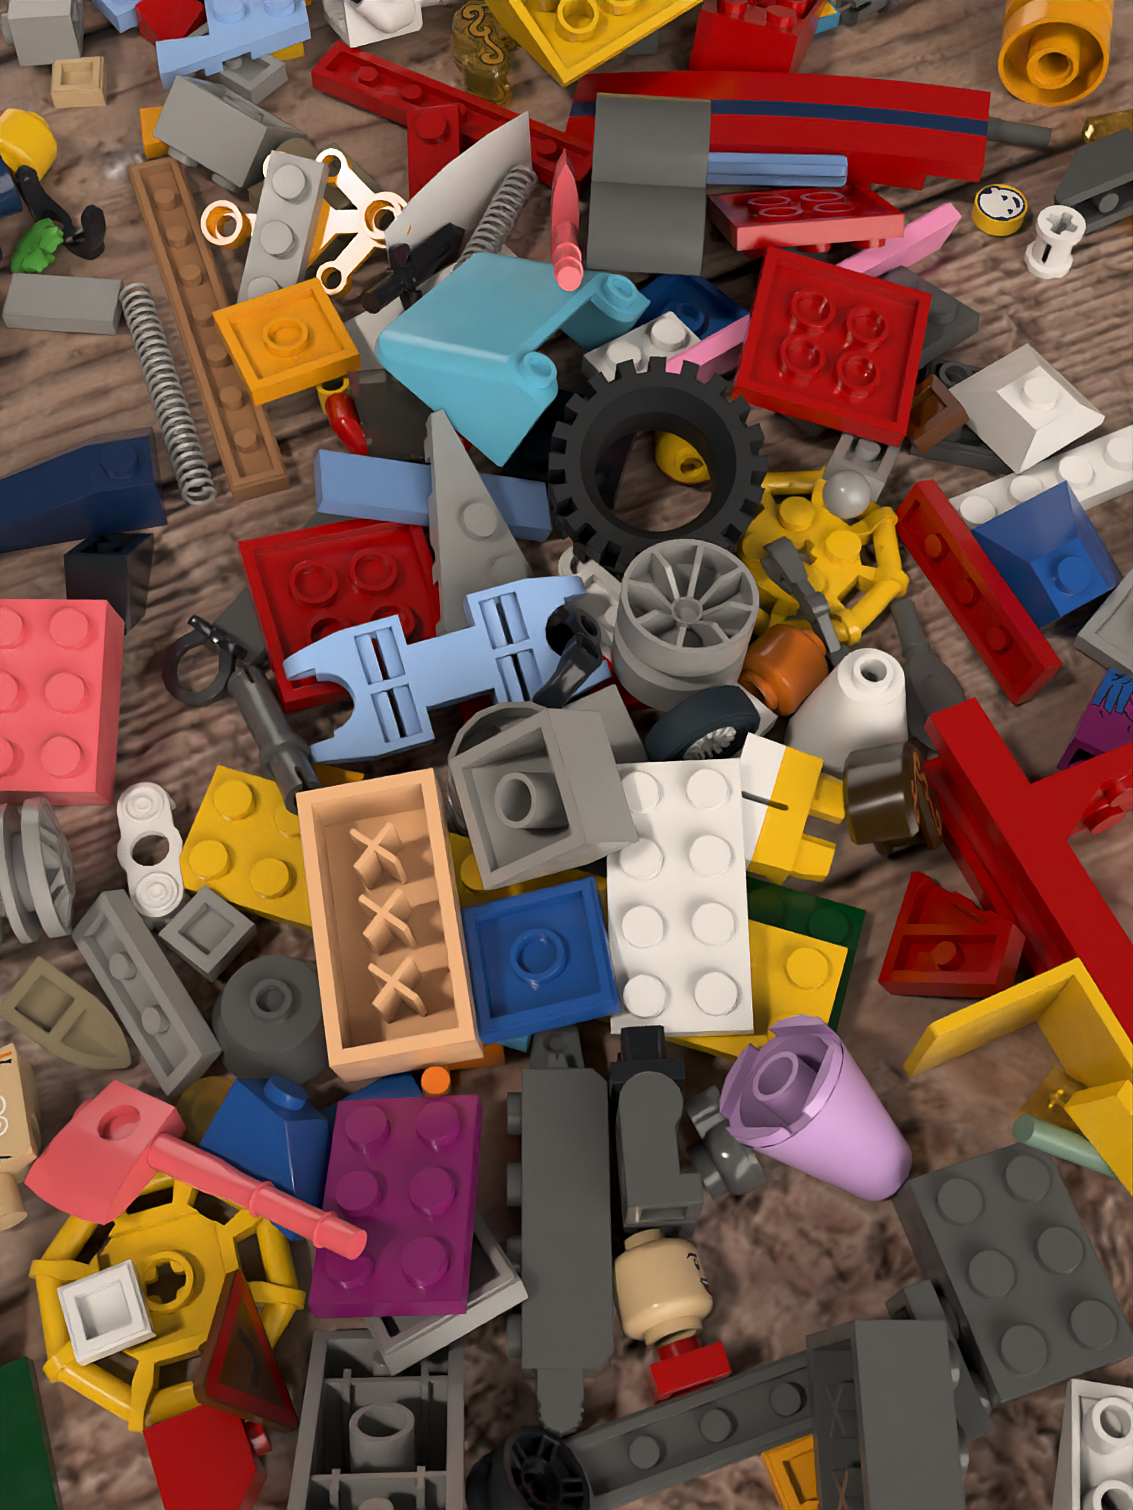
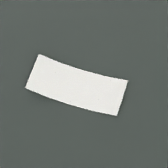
M528 111L490 132L451 161L408 202L384 232L387 254L391 246L401 243L408 244L412 252L449 223L465 229V234L479 224L505 176L508 174L509 169L517 165L532 169ZM521 169L515 171L528 176L533 182V176L529 172ZM512 177L513 180L519 181L525 186L528 183L521 177ZM410 224H411V230H410L409 234H407L408 229H409Z

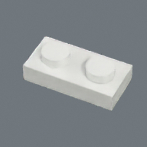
M670 311L584 354L581 372L588 379H591L602 371L607 381L610 382L615 378L617 363L633 359L636 373L647 372L650 356L667 357L668 360L701 340Z

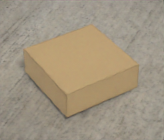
M104 56L54 60L52 64L50 95L55 108L106 106L107 67Z

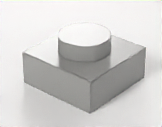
M204 885L158 935L166 947L213 983L258 932L251 920Z

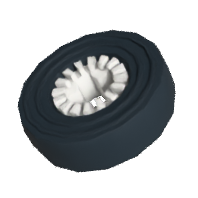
M723 685L707 689L686 699L668 711L655 723L645 738L644 749L650 762L729 759L742 748L748 732L752 734L757 732L761 718L751 699L739 686Z

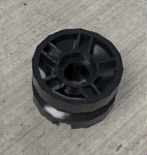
M521 1426L499 1442L496 1449L484 1455L472 1466L466 1478L465 1500L468 1510L590 1509L589 1486L582 1466L571 1449L556 1435L538 1426Z

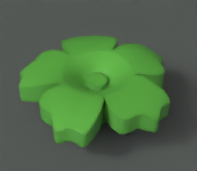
M50 218L36 222L31 230L27 229L21 235L14 247L15 252L11 257V271L13 273H25L27 271L29 274L34 272L41 274L44 268L54 262L55 256L51 253L56 250L57 245L64 241L62 238L64 233L54 225Z

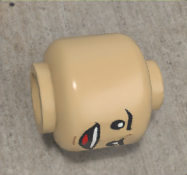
M662 1229L645 1230L627 1238L622 1243L624 1253L612 1262V1296L625 1335L632 1339L645 1341L647 1348L651 1350H657L667 1344L687 1337L698 1336L703 1331L701 1321L711 1312L713 1300L693 1243L682 1238H666Z

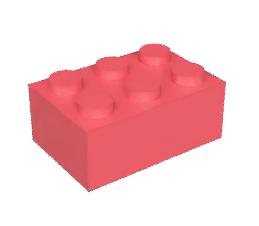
M0 599V804L23 805L26 799L45 797L48 798L52 806H114L125 622L107 600Z

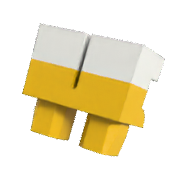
M748 732L739 754L745 870L764 875L766 879L779 885L784 883L788 875L798 879L823 882L829 873L836 844L804 834L803 830L808 815L836 824L842 822L845 816L842 790L843 781L821 772L824 759Z

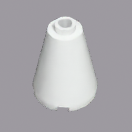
M873 648L858 649L849 653L812 692L800 708L794 712L786 727L783 745L824 759L821 772L843 781L844 764L850 752L908 741L905 677L898 661L888 653Z

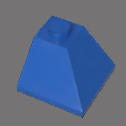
M1067 480L970 531L1038 629L1112 590L1124 578Z

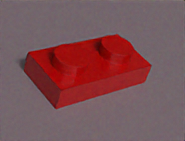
M458 104L406 110L409 201L446 165L463 153L462 114Z

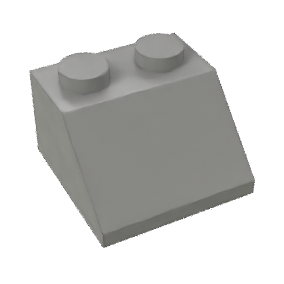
M176 75L152 134L154 137L170 145L167 153L171 157L195 168L199 163L214 171L211 179L215 183L239 194L243 188H249L265 179L263 163L267 156L271 154V150L275 151L282 143L291 138L302 137L307 139L308 134L223 84L182 75Z
M546 708L448 760L484 890H494L587 865L639 842L600 711Z

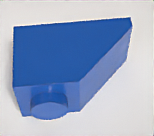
M271 1075L268 1079H236L199 1143L198 1148L225 1160L241 1172L262 1182L271 1181L276 1189L322 1210L331 1152L327 1118L306 1101L308 1098L306 1090L287 1077ZM270 1221L291 1241L306 1239Z

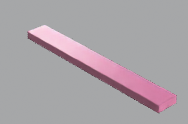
M945 203L904 226V237L885 239V246L863 249L836 266L876 278H881L900 265L907 268L940 249L962 216L951 203ZM750 314L666 360V372L680 374L683 360H687L700 365L696 380L706 384L711 380L714 373L722 375L737 366Z

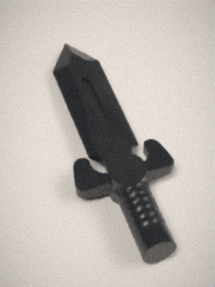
M449 223L412 252L410 246L406 243L391 246L388 251L391 267L386 270L384 279L362 295L361 303L363 308L371 314H376L397 297L400 298L404 310L410 308L422 298V291L416 290V288L458 255L465 229Z

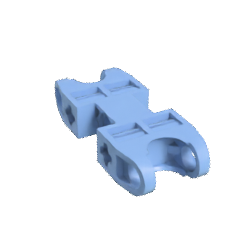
M552 576L527 578L468 594L463 602V608L469 628L410 645L406 643L397 614L337 631L288 657L282 663L287 680H299L316 676L318 682L332 681L343 686L349 692L354 702L351 717L343 726L334 730L335 736L333 738L309 746L312 764L331 765L375 761L432 744L435 737L427 712L489 694L493 705L501 702H532L535 693L549 681L556 671L561 658L551 649L546 639L545 627L547 620L558 614V607L577 601L587 595L582 577ZM374 639L376 641V645L387 680L384 681L371 641ZM602 660L600 667L587 678L569 700L612 677L607 660ZM389 695H392L393 702L404 735L403 738H400V734L389 701Z

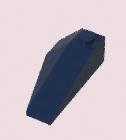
M152 426L95 435L0 477V553L82 540L94 532L123 533L168 525L155 434Z

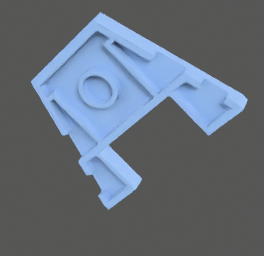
M204 0L209 35L155 41L163 90H170L176 75L185 76L202 69L204 75L209 76L223 71L222 62L248 53L249 57L253 60L311 39L305 0Z

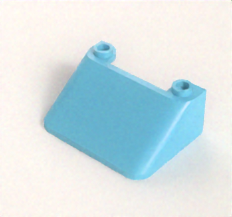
M478 252L385 327L375 342V354L380 364L433 411L437 412L443 409L454 429L497 466H503L511 458L558 393L557 369L554 363L544 354L535 351L559 328L587 352L628 333L651 303L636 289L635 285L628 278L619 274L583 269V277L579 287L572 291H566L558 285L554 277V263L490 252Z

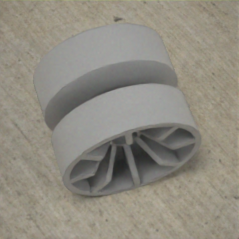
M695 539L664 541L647 548L632 560L622 579L611 647V660L618 680L633 697L650 707L668 712L686 699L707 689L723 685L736 686L759 610L758 587L749 569L740 559L726 549Z

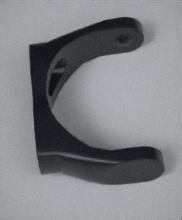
M22 165L17 169L14 175V182L34 222L50 218L52 221L62 223L64 228L61 231L64 233L62 236L64 241L61 244L68 251L86 260L98 258L105 250L103 240L106 234V221L102 209L93 204L88 205L81 215L83 228H74L69 214L44 191L36 170L28 165ZM78 238H84V241L82 242H76L74 240Z
M576 608L567 618L546 632V639L551 649L561 658L552 677L533 696V703L546 708L561 709L587 678L602 664L600 627L593 617L579 608Z

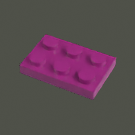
M478 1094L338 1101L322 1210L325 1212L334 1211L338 1218L365 1230L367 1242L363 1252L354 1260H349L325 1247L316 1248L308 1306L315 1318L467 1314L483 1121V1107Z

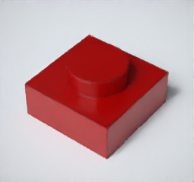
M691 1336L657 1349L656 1352L660 1362L649 1365L645 1379L653 1404L656 1405L727 1379L732 1370L722 1341L702 1347L699 1336Z

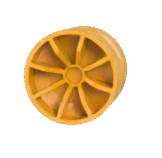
M1006 0L998 58V72L1005 88L1016 98L1026 103L1049 107L1074 103L1093 92L1102 82L1108 69L1114 0Z

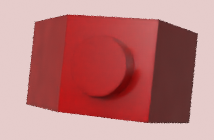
M200 1405L142 1430L165 1510L253 1509L267 1478L261 1456L273 1451L267 1427L205 1405Z

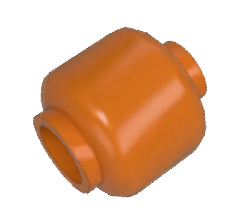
M776 624L767 629L748 646L738 683L774 714L788 716L796 712L829 675L825 659V645L809 629H798L788 624Z

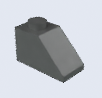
M1128 128L1079 147L1054 195V205H1064L1073 208L1082 215L1086 223L1083 235L1133 215V133ZM1063 223L1059 235L1062 231L1066 230V223Z

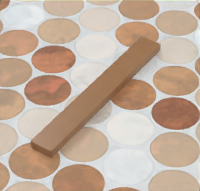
M170 156L127 166L130 181L234 502L239 503L291 489L289 476L264 404L254 406L215 328L212 312L229 307L230 304L208 240L202 232L201 220L181 162Z

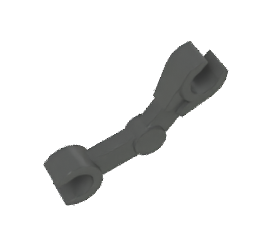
M784 536L763 546L769 556L761 559L760 562L771 581L789 595L793 594L798 601L802 615L810 623L813 632L825 645V659L830 674L844 657L851 653V650L845 644L839 643L829 618L830 607L828 601L821 592L815 591L807 580L808 575L797 549Z

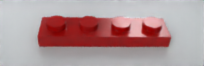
M935 480L916 482L895 512L898 517V522L895 525L896 533L1011 703L1017 705L1031 701L1062 667L1063 663Z

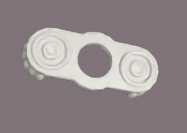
M141 782L128 787L121 794L117 803V816L121 835L117 846V857L122 869L127 874L131 902L149 930L156 928L160 932L191 900V897L184 889L179 856L184 843L179 831L174 827L172 810L176 808V804L168 792L159 785L151 782ZM159 835L169 842V852L166 858L153 866L137 864L132 858V850L135 844L145 836Z

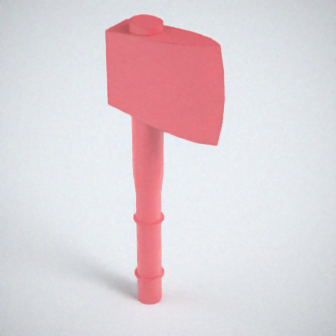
M564 149L556 163L552 182L550 253L551 263L555 264L553 272L558 285L563 290L572 291L579 287L584 271L581 264L582 255L579 249V201L574 164L568 152Z
M116 1079L95 1098L85 1100L77 1108L72 1120L53 1138L33 1163L24 1181V1184L38 1197L58 1210L79 1219L106 1225L126 1210L159 1170L206 1194L233 1202L249 1210L253 1217L261 1216L311 1240L316 1248L325 1247L349 1260L358 1258L367 1242L365 1230L338 1218L334 1211L325 1212L276 1189L271 1181L262 1182L241 1172L225 1160L181 1140L180 1138L187 1130V1127L176 1107Z

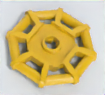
M823 465L822 470L767 472L761 485L762 488H765V491L755 513L757 517L750 523L742 541H739L733 552L737 553L738 559L745 564L754 577L758 587L759 601L772 610L769 615L759 607L752 633L759 637L776 624H788L798 629L806 628L813 632L810 623L806 619L786 620L787 616L797 614V610L800 609L799 603L793 594L789 595L771 581L760 562L761 559L769 556L763 546L785 536L794 544L797 551L809 555V559L812 562L811 565L802 561L808 575L807 580L814 590L821 592L828 601L830 607L829 618L838 641L847 647L861 641V633L894 598L904 596L909 585V577L902 569L895 529L898 517L891 507H881L870 500L865 511L855 517L859 522L850 526L825 509L822 491L827 480L822 479V475L827 466ZM812 494L810 501L803 497L792 496L783 500L781 504H775L772 495ZM872 541L874 543L877 568L861 565V547ZM853 588L866 592L851 609L845 608L841 603Z
M159 1170L139 1196L173 1187L172 1203L130 1214L128 1208H126L120 1216L112 1220L115 1226L108 1235L111 1240L100 1256L96 1253L89 1265L77 1262L75 1259L98 1226V1223L70 1215L41 1259L32 1260L28 1277L35 1279L47 1354V1362L42 1370L50 1383L61 1381L126 1421L129 1432L143 1433L142 1430L150 1427V1425L160 1423L202 1405L197 1402L194 1396V1384L191 1380L159 1389L160 1367L202 1355L198 1348L203 1342L207 1341L225 1275L236 1269L242 1271L237 1243L257 1233L267 1282L252 1281L247 1283L255 1305L263 1308L259 1315L272 1350L295 1311L304 1309L306 1292L299 1290L289 1240L269 1220L261 1216L253 1217L249 1210L228 1200L216 1197L239 1210V1212L225 1225L215 1220L212 1221L193 1208L199 1192L198 1189ZM129 1259L136 1264L157 1335L121 1350L127 1356L139 1361L132 1380V1386L93 1362L84 1366L76 1362L57 1292L59 1287ZM170 1264L176 1275L186 1274L185 1286L177 1290V1298L164 1304L159 1295L148 1296L147 1285L153 1284L158 1280L159 1267Z

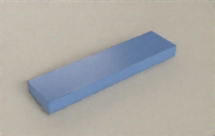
M318 450L313 462L317 512L429 527L427 498L432 493L431 465ZM478 472L513 537L545 542L552 531L546 483Z

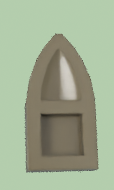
M40 956L35 959L0 1003V1017L49 1053L69 1063L91 1069L105 1070L128 1068L132 1063L123 1031L111 1012L93 994Z

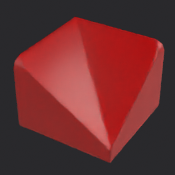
M141 0L135 5L141 36L155 47V41L186 38L207 22L205 6L198 0Z

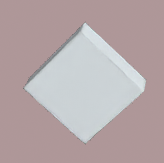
M131 1259L57 1288L76 1362L82 1366L157 1336L136 1264Z

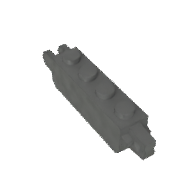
M577 1024L534 1033L529 1069H522V1092H507V1135H522V1162H507V1207H522V1235H507V1258L520 1277L528 1295V1298L522 1301V1311H507V1358H522V1379H537V1413H539L537 1419L540 1422L539 1427L556 1435L560 1440L571 1434L575 1435V1429L581 1426V1413L584 1412L582 1408V1403L584 1402L583 1378H597L610 1364L611 1355L614 1353L607 1081L593 1068H584Z

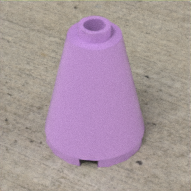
M800 1014L780 1020L768 1029L776 1036L760 1050L750 1043L740 1053L726 1076L719 1099L720 1113L728 1119L729 1127L725 1128L739 1143L866 1201L885 1199L903 1187L911 1169L912 1151L833 1028L828 1026L819 1017Z

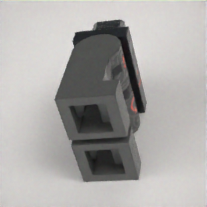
M664 1026L624 1027L620 1030L621 1052L617 1053L616 1062H610L607 1084L608 1123H616L613 1137V1153L621 1243L636 1233L650 1229H662L666 1238L689 1239L693 1237L697 1220L704 1205L701 1172L680 1174L676 1135L683 1110L682 1092L686 1079L684 1058H667Z

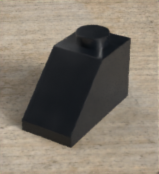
M94 532L64 554L67 600H107L125 622V636L127 629H132L145 616L154 550V533Z

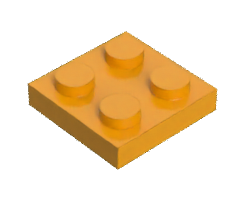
M318 277L212 312L215 328L255 407L362 369L360 353Z

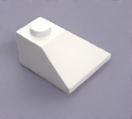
M1028 343L948 389L961 403L970 418L965 424L1017 475L1101 425L1105 418L1090 401Z

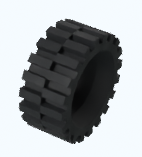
M650 356L647 372L636 373L633 359L616 364L614 380L608 382L602 371L587 381L586 396L584 398L574 393L565 405L563 423L560 421L556 422L552 434L548 466V499L550 511L555 510V526L562 540L570 537L573 541L572 553L583 564L591 558L614 577L615 573L624 575L632 560L641 552L664 541L674 539L701 540L720 546L730 553L733 552L736 544L742 541L765 491V488H762L761 485L768 472V455L759 456V450L765 438L760 423L747 426L746 420L751 406L742 394L731 403L724 398L729 384L727 380L717 373H714L708 385L696 380L699 364L683 360L681 372L677 374L666 372L667 357ZM659 430L674 434L691 444L703 458L710 475L711 496L706 508L689 523L666 531L638 529L617 518L608 509L599 494L595 480V469L604 452L620 438L637 431Z

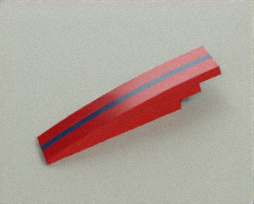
M753 71L586 74L578 79L565 133L594 144L597 92L710 99L709 152L844 155L848 160L846 183L862 182L868 188L869 184L873 183L922 191L926 175L979 183L985 161L991 92L906 81L803 73Z

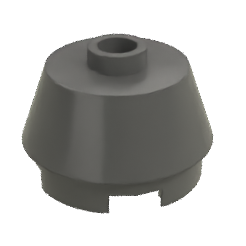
M284 955L263 956L240 967L223 987L212 1010L210 1029L223 1049L222 1053L218 1056L219 1060L238 1079H268L271 1075H281L302 1086L306 1081L317 1076L329 1066L316 964L304 959Z

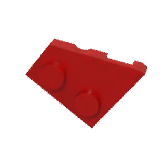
M920 871L912 872L877 982L891 995L990 997L1013 986L1026 936L1013 922L991 910H981L973 900L955 890L953 893L936 885L928 875Z

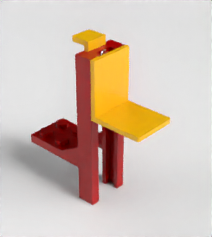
M976 697L929 715L924 730L939 752V755L923 762L928 785L936 792L941 809L944 830L943 843L983 910H991L1013 922L1026 936L1018 968L1026 981L928 1025L902 1065L908 1077L912 1078L1033 1022H1037L1077 1091L1129 1079L1133 1084V944L1067 842L1069 836L1086 829L1092 835L1104 832L1119 823L1125 817V812L1133 809V741L1030 784Z

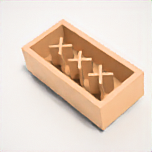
M433 768L296 793L329 1067L344 1083L483 1058L484 1052L482 1040L478 1032L444 799Z

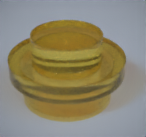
M219 1076L202 1078L191 1084L182 1094L177 1105V1111L187 1127L184 1136L191 1143L198 1146L231 1089L234 1083L232 1080Z

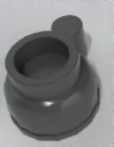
M715 1084L683 1102L701 1138L700 1141L687 1147L686 1151L698 1173L701 1172L702 1181L713 1200L727 1192L733 1195H743L769 1183L752 1149L739 1143L726 1130L725 1127H729L728 1119L720 1113L719 1099L721 1094Z

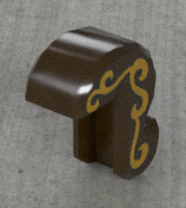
M909 741L850 752L844 764L842 790L846 824L851 841L857 845L873 843L876 851L883 857L891 856L895 847L927 843L929 850L937 849L943 841L944 835L941 809L936 792L928 785L924 764L917 747Z

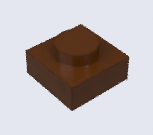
M934 373L915 386L906 437L921 455L970 420L961 403Z

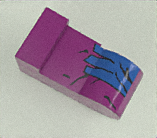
M1110 666L1108 667L1085 711L1082 712L1056 766L1057 769L1062 771L1084 762L1078 753V748L1098 756L1133 741L1132 676Z

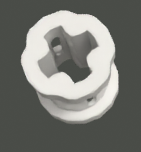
M1053 205L1040 212L1035 224L1036 240L1028 245L1024 255L1028 271L1043 279L1061 278L1069 272L1073 262L1070 252L1073 245L1082 239L1086 229L1085 220L1079 212L1064 205ZM1063 223H1066V230L1062 231L1059 235ZM1050 251L1046 262H1043V255Z

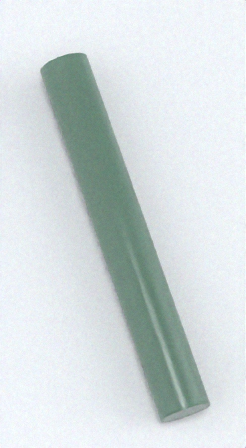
M1021 1114L1015 1120L1012 1134L1017 1142L1119 1180L1086 1136L1029 1114Z

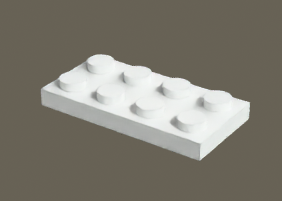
M740 758L616 764L639 842L607 855L608 936L622 1007L621 1013L610 1015L612 1038L620 1039L621 1028L650 1025L664 1026L665 1037L754 1034Z

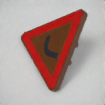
M240 1269L231 1271L225 1275L207 1341L203 1342L198 1348L202 1358L198 1371L193 1372L190 1376V1380L194 1384V1396L199 1404L287 1434L298 1429V1416L245 1275Z

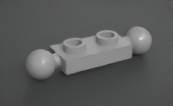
M843 432L822 475V479L827 480L822 491L823 502L827 510L836 517L848 519L864 512L870 500L876 503L903 441L897 448Z

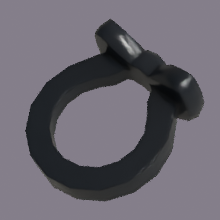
M193 615L189 618L188 624L195 628V630L180 637L168 649L162 664V678L167 691L175 699L190 706H208L219 701L228 692L227 683L231 674L236 670V659L243 660L246 658L248 650L229 638L224 630L212 626L200 616ZM213 641L220 647L218 655L219 670L215 681L208 688L199 692L185 690L177 676L178 664L182 656L194 647Z

